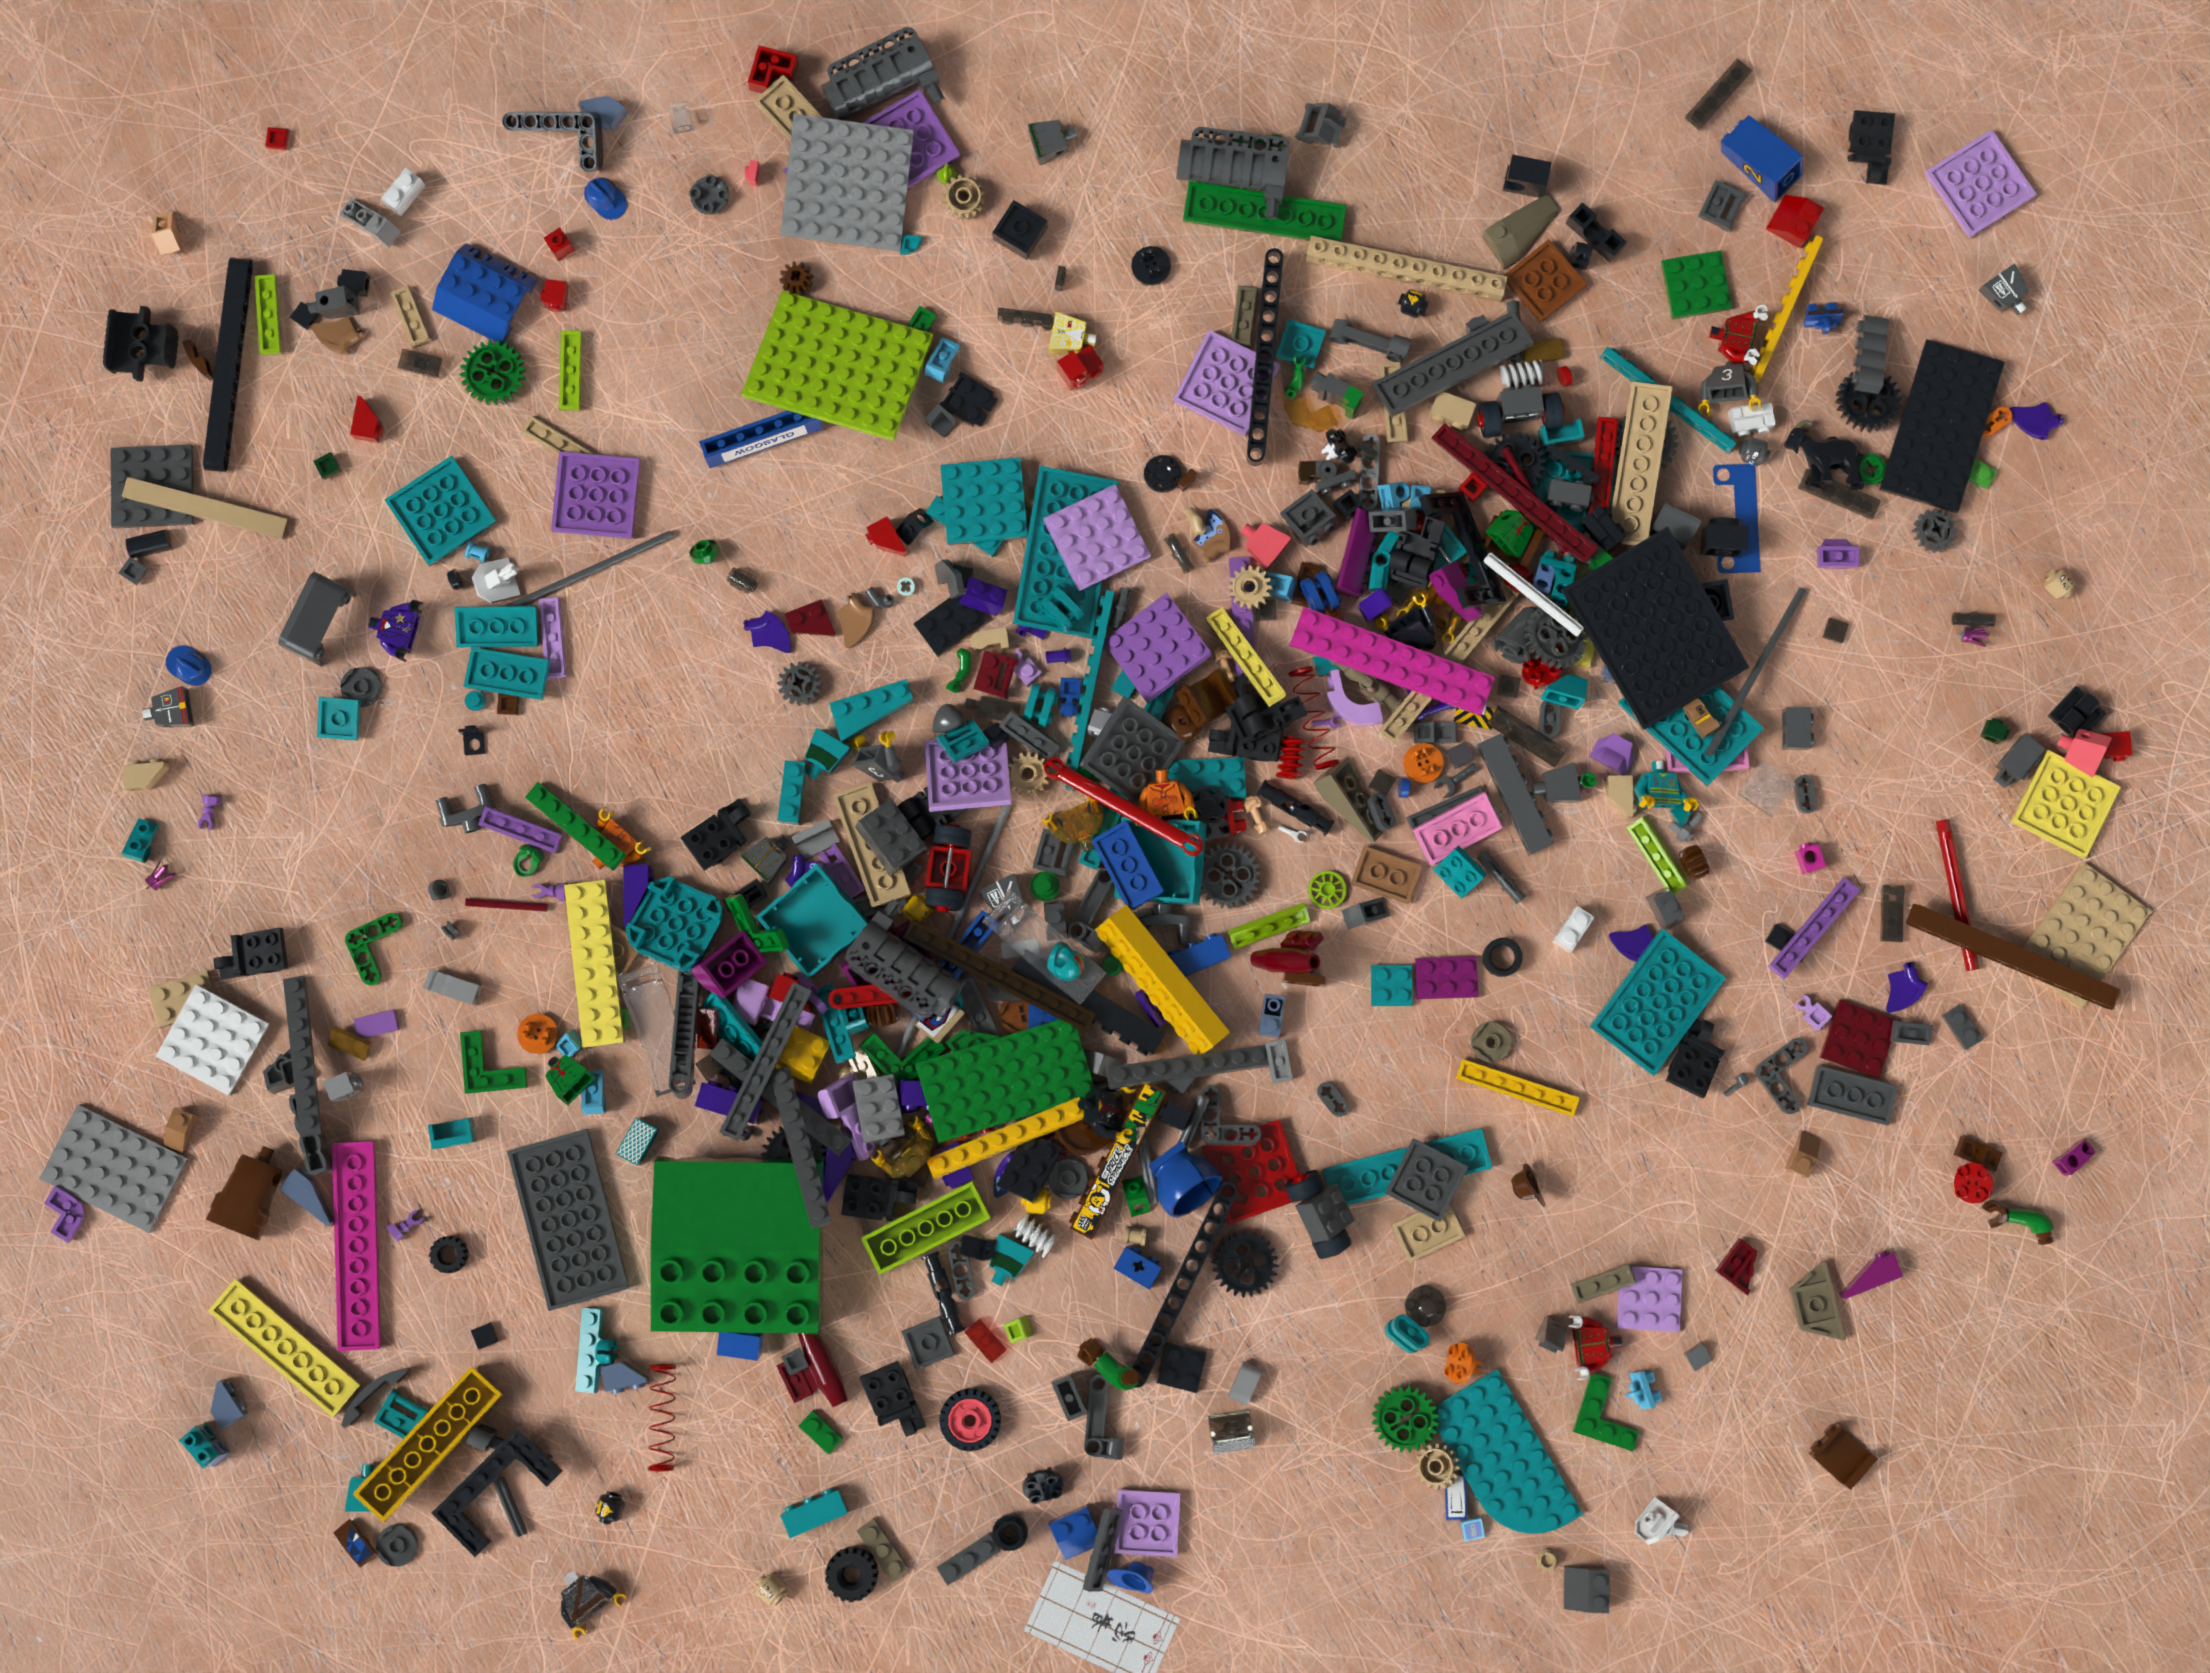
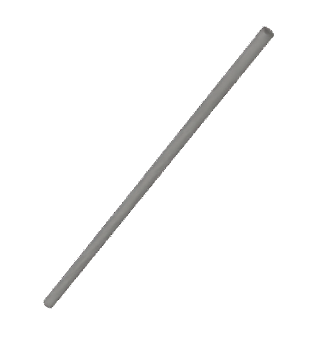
M1011 804L1003 805L970 880L968 892L963 896L961 910L957 911L946 937L951 940L955 938L1011 809ZM937 957L935 964L939 966L943 959ZM913 1014L895 1053L900 1060H902L916 1028L915 1024L919 1020Z

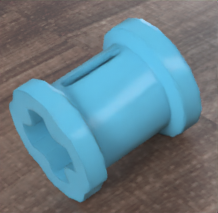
M470 541L465 550V557L468 559L471 557L481 561V563H486L490 557L491 548L488 546L482 547Z

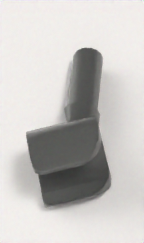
M1745 1073L1735 1076L1737 1083L1723 1093L1726 1097L1748 1083Z

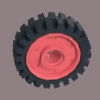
M968 1388L955 1392L945 1401L940 1412L939 1423L941 1432L947 1442L959 1450L971 1452L985 1448L996 1438L1001 1425V1414L996 1401L990 1395L978 1389ZM966 1415H974L976 1423L974 1425L966 1424Z

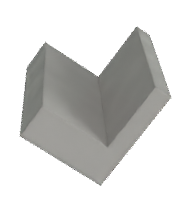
M829 819L792 836L800 854L804 856V860L830 848L834 843H840Z

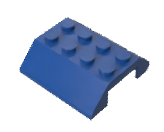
M465 243L455 252L437 285L432 311L494 342L499 340L501 345H503L512 330V327L509 325L527 291L531 294L534 290L538 278L530 274L528 275L524 271L514 277L516 267H510V264L496 257L492 258V255L488 253L479 260L481 250Z

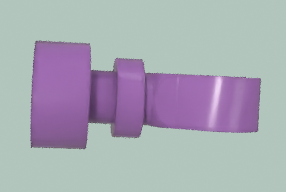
M202 795L201 803H205V807L202 808L204 813L198 821L200 829H203L205 820L209 822L208 830L213 829L212 813L215 812L213 806L221 804V797Z
M558 883L557 887L555 885L545 887L541 884H535L532 887L541 888V893L532 896L539 899L545 896H556L559 901L566 902L564 885L568 884Z
M418 1210L412 1211L408 1219L402 1220L398 1227L392 1223L387 1226L388 1231L397 1242L404 1238L403 1232H408L410 1227L419 1225L424 1221V1217L418 1221L413 1220V1216L419 1212Z

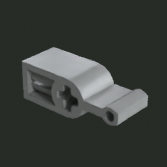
M430 969L423 988L476 1006L482 986Z

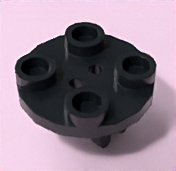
M1143 247L1132 258V273L1137 281L1144 286L1158 285L1170 275V258L1159 247Z
M1332 428L1326 432L1328 444L1321 453H1329L1326 460L1339 457L1345 463H1352L1358 453L1346 441L1347 436L1341 429L1337 431Z
M1048 1467L1046 1470L1027 1473V1477L1022 1483L1023 1494L1032 1504H1038L1041 1501H1048L1052 1498L1056 1499L1062 1495L1063 1479L1051 1467Z

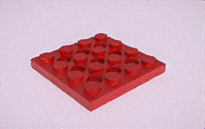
M1279 1119L1258 1126L1261 1131V1140L1256 1145L1201 1146L1205 1158L1218 1168L1222 1176V1184L1229 1181L1231 1173H1238L1241 1177L1240 1182L1236 1184L1238 1186V1193L1244 1192L1248 1199L1244 1204H1238L1235 1199L1226 1217L1229 1225L1292 1203L1285 1189L1279 1191L1274 1186L1277 1179L1282 1178L1287 1183L1298 1174ZM1250 1130V1134H1243L1241 1132L1240 1140H1244L1243 1136H1249L1250 1140H1254V1136H1258V1134H1255L1254 1130ZM1237 1134L1227 1137V1139L1234 1140L1236 1139ZM1265 1139L1272 1142V1149L1268 1152L1261 1149V1142ZM1245 1146L1251 1147L1253 1150L1252 1157L1244 1158L1241 1154L1242 1148ZM1225 1153L1233 1155L1234 1161L1231 1165H1225L1222 1162V1156ZM1276 1159L1279 1162V1168L1276 1171L1269 1170V1160ZM1251 1166H1257L1260 1169L1258 1177L1252 1178L1249 1176L1248 1170ZM1226 1185L1223 1188V1193L1226 1196H1232L1235 1192L1231 1185ZM1259 1185H1263L1267 1189L1266 1195L1261 1198L1255 1194V1189Z

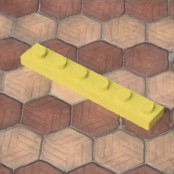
M1223 607L1207 616V623L1267 705L1270 707L1286 697L1285 691Z

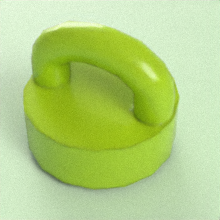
M948 163L937 171L938 181L942 185H945V183L951 184L950 178L952 177L955 180L957 178L955 168Z

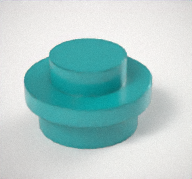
M471 691L465 697V705L472 711L481 710L485 705V697L479 691Z

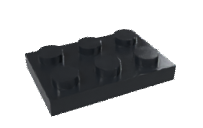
M960 596L954 599L949 597L913 623L937 657L986 622L979 610L959 604Z
M1041 1137L1018 1145L997 1186L1034 1204L1063 1149Z

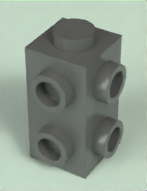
M1564 478L1552 479L1548 485L1546 503L1551 504L1550 506L1554 508L1565 506L1571 507L1570 510L1582 512L1587 509L1589 504L1592 505L1594 493L1591 492L1592 486H1588L1583 481L1571 483L1567 482V479Z

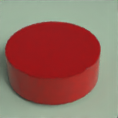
M1567 366L1558 368L1557 375L1560 384L1563 387L1572 385L1573 377L1570 369Z

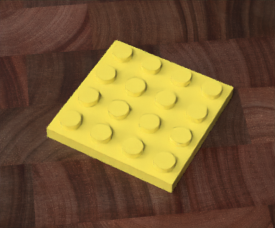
M2046 750L2010 822L2082 859H2086L2121 787L2097 774L2090 777L2064 760L2065 758L2050 750Z

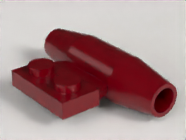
M1291 931L1280 943V948L1254 951L1250 956V963L1253 967L1275 973L1298 974L1315 971L1320 966V958L1317 954L1310 953V951L1313 952L1324 940L1321 932Z
M798 1333L802 1351L809 1366L790 1376L784 1362L777 1365V1369L793 1402L796 1403L814 1394L818 1387L832 1407L846 1402L848 1398L841 1374L823 1339L819 1334Z

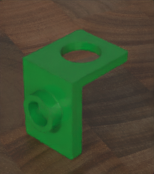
M1142 1176L1122 1181L1131 1217L1151 1212ZM1138 1204L1145 1205L1143 1209H1134V1207Z

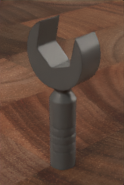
M1471 764L1456 774L1452 780L1442 777L1435 782L1434 789L1439 784L1446 785L1448 793L1443 798H1448L1455 790L1454 784L1461 782L1467 776L1477 771V768L1474 764Z

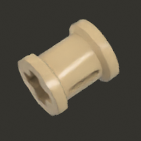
M1126 1226L1124 1244L1129 1242L1144 1246L1147 1228L1140 1230Z

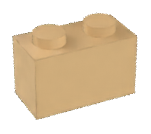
M1443 391L1436 395L1428 417H1431L1432 421L1439 424L1447 423L1457 431H1462V429L1466 431L1476 403Z

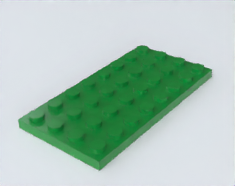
M1060 1019L915 1063L938 1143L1048 1110L1077 1097H1080V1099L1082 1097L1085 1098V1095L1093 1092L1095 1088L1077 1028Z

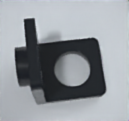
M919 508L908 514L895 531L907 545H910L923 529L933 524V520ZM917 515L922 516L926 522L920 521Z
M476 725L464 726L465 729H458V733L463 735L464 754L466 756L485 754L483 730ZM472 739H477L480 742V747L475 751L470 750L468 746Z
M963 1235L959 1254L980 1261L993 1260L997 1240H983Z

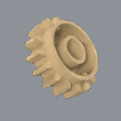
M959 174L956 180L953 177L950 178L951 184L945 183L944 187L947 190H942V195L946 196L941 200L942 203H947L944 208L945 211L950 209V216H953L955 213L958 214L957 218L959 220L961 215H964L966 220L969 218V214L975 217V210L981 211L982 207L979 204H984L985 202L981 198L985 195V191H980L982 184L977 185L975 183L976 178L971 180L969 175L962 178ZM966 193L969 199L961 201L958 198V194Z
M1249 565L1248 570H1245L1242 566V572L1234 571L1236 577L1229 579L1233 583V585L1228 586V589L1233 591L1229 596L1230 598L1236 597L1233 603L1236 605L1240 602L1241 609L1245 606L1248 607L1249 611L1254 606L1260 609L1259 605L1261 603L1267 604L1265 601L1266 597L1271 598L1268 591L1273 590V587L1268 584L1272 581L1270 578H1265L1267 576L1266 571L1260 573V567L1253 570L1252 565ZM1248 584H1255V589L1252 592H1246V586Z
M1030 752L1027 753L1026 757L1020 753V759L1013 757L1014 764L1008 763V767L1011 769L1009 771V776H1011L1009 780L1010 783H1013L1011 789L1015 790L1017 788L1018 795L1025 792L1026 797H1028L1029 793L1032 792L1036 796L1038 789L1042 792L1044 791L1043 784H1049L1045 780V778H1048L1043 766L1045 759L1043 758L1039 761L1037 753L1034 757H1031ZM1025 770H1032L1034 772V776L1031 779L1023 778L1022 774Z
M1437 1443L1434 1448L1430 1444L1428 1445V1450L1421 1449L1422 1456L1416 1457L1419 1460L1418 1464L1414 1466L1418 1468L1416 1475L1421 1476V1483L1427 1482V1488H1431L1434 1485L1435 1490H1440L1441 1486L1443 1489H1447V1483L1450 1485L1455 1484L1453 1477H1460L1456 1473V1470L1461 1469V1466L1456 1465L1460 1458L1453 1457L1456 1451L1449 1452L1448 1445L1442 1448L1441 1443ZM1436 1461L1441 1464L1440 1472H1436L1434 1469Z

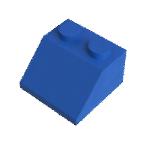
M1087 1504L1049 1521V1527L1065 1560L1094 1547L1098 1529Z

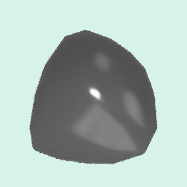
M946 703L937 710L933 720V733L946 734L959 728L963 723L962 712L952 704Z

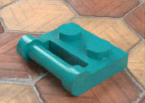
M972 718L959 728L944 735L936 736L938 744L943 747L954 764L990 746L989 740Z
M393 1388L373 1422L404 1439L430 1409L426 1406L421 1407L400 1395L399 1391ZM396 1401L417 1413L416 1419L392 1407V1403Z

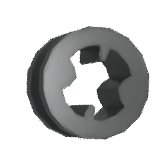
M448 920L446 922L447 925L441 926V929L454 941L455 936L461 933Z

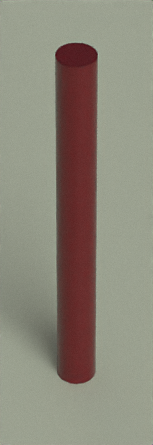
M466 898L465 906L548 911V904L472 898Z

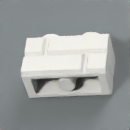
M407 168L401 172V176L397 177L381 198L384 204L399 216L405 213L425 187L423 181Z
M1771 401L1761 403V410L1759 409V404H1753V412L1750 411L1749 405L1731 408L1728 411L1732 435L1738 434L1739 437L1751 435L1750 432L1758 431V434L1770 432V429L1775 426Z
M1576 906L1552 942L1568 953L1573 951L1577 942H1579L1595 917Z

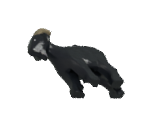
M1809 420L1798 422L1789 433L1784 447L1794 450L1796 454L1799 447L1802 448L1811 474L1808 490H1820L1821 482L1832 484L1833 478L1830 470L1841 469L1848 475L1846 484H1850V490H1862L1864 484L1857 461L1862 459L1863 454L1858 451L1857 446L1848 439H1838L1837 437L1817 440L1807 433L1809 428L1806 426H1812L1813 422Z

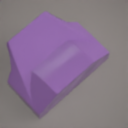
M1824 539L1822 545L1817 547V568L1850 569L1860 566L1859 546H1852L1846 539Z
M1613 733L1606 738L1598 739L1589 757L1625 776L1634 760L1632 754L1633 743Z

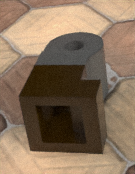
M1300 461L1298 464L1299 485H1307L1308 479L1324 480L1335 476L1337 472L1336 465L1330 461Z

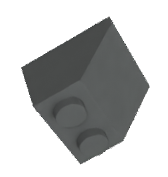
M1665 503L1659 509L1651 524L1650 534L1653 535L1668 527L1679 547L1684 550L1689 545L1702 520Z
M1564 1566V1609L1586 1613H1609L1610 1570L1606 1567Z

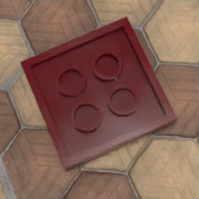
M1838 1000L1819 1058L1875 1078H1880L1891 1044L1890 1037L1893 1020H1898L1846 1001Z

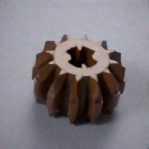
M793 261L792 267L786 264L785 268L787 271L781 270L780 274L783 277L779 279L780 283L784 284L783 290L789 289V294L791 295L795 291L797 295H801V290L807 293L808 288L806 286L812 287L813 282L810 280L814 278L813 274L810 273V267L804 268L803 262L797 266L796 262ZM793 277H800V280L796 281V279L794 280Z
M1689 846L1679 852L1681 865L1692 881L1701 879L1709 874L1710 870L1707 859L1699 846Z
M897 1003L866 1007L865 1015L869 1026H889L900 1020V1010Z

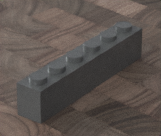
M1498 734L1479 743L1477 748L1528 856L1553 844L1552 840H1554L1552 832L1549 828L1546 829L1543 823L1545 821L1544 815L1535 806V796L1526 787L1528 784L1527 779L1523 773L1520 774L1517 768L1519 763L1515 755L1512 756L1508 749L1510 748L1508 739L1503 737L1502 734Z

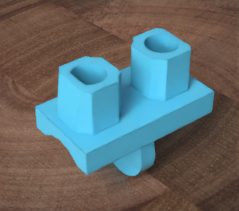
M1653 1371L1629 1373L1632 1383L1629 1384L1631 1391L1626 1393V1397H1633L1635 1404L1639 1403L1641 1410L1655 1408V1404L1661 1401L1662 1397L1658 1390H1650L1649 1384L1655 1382Z

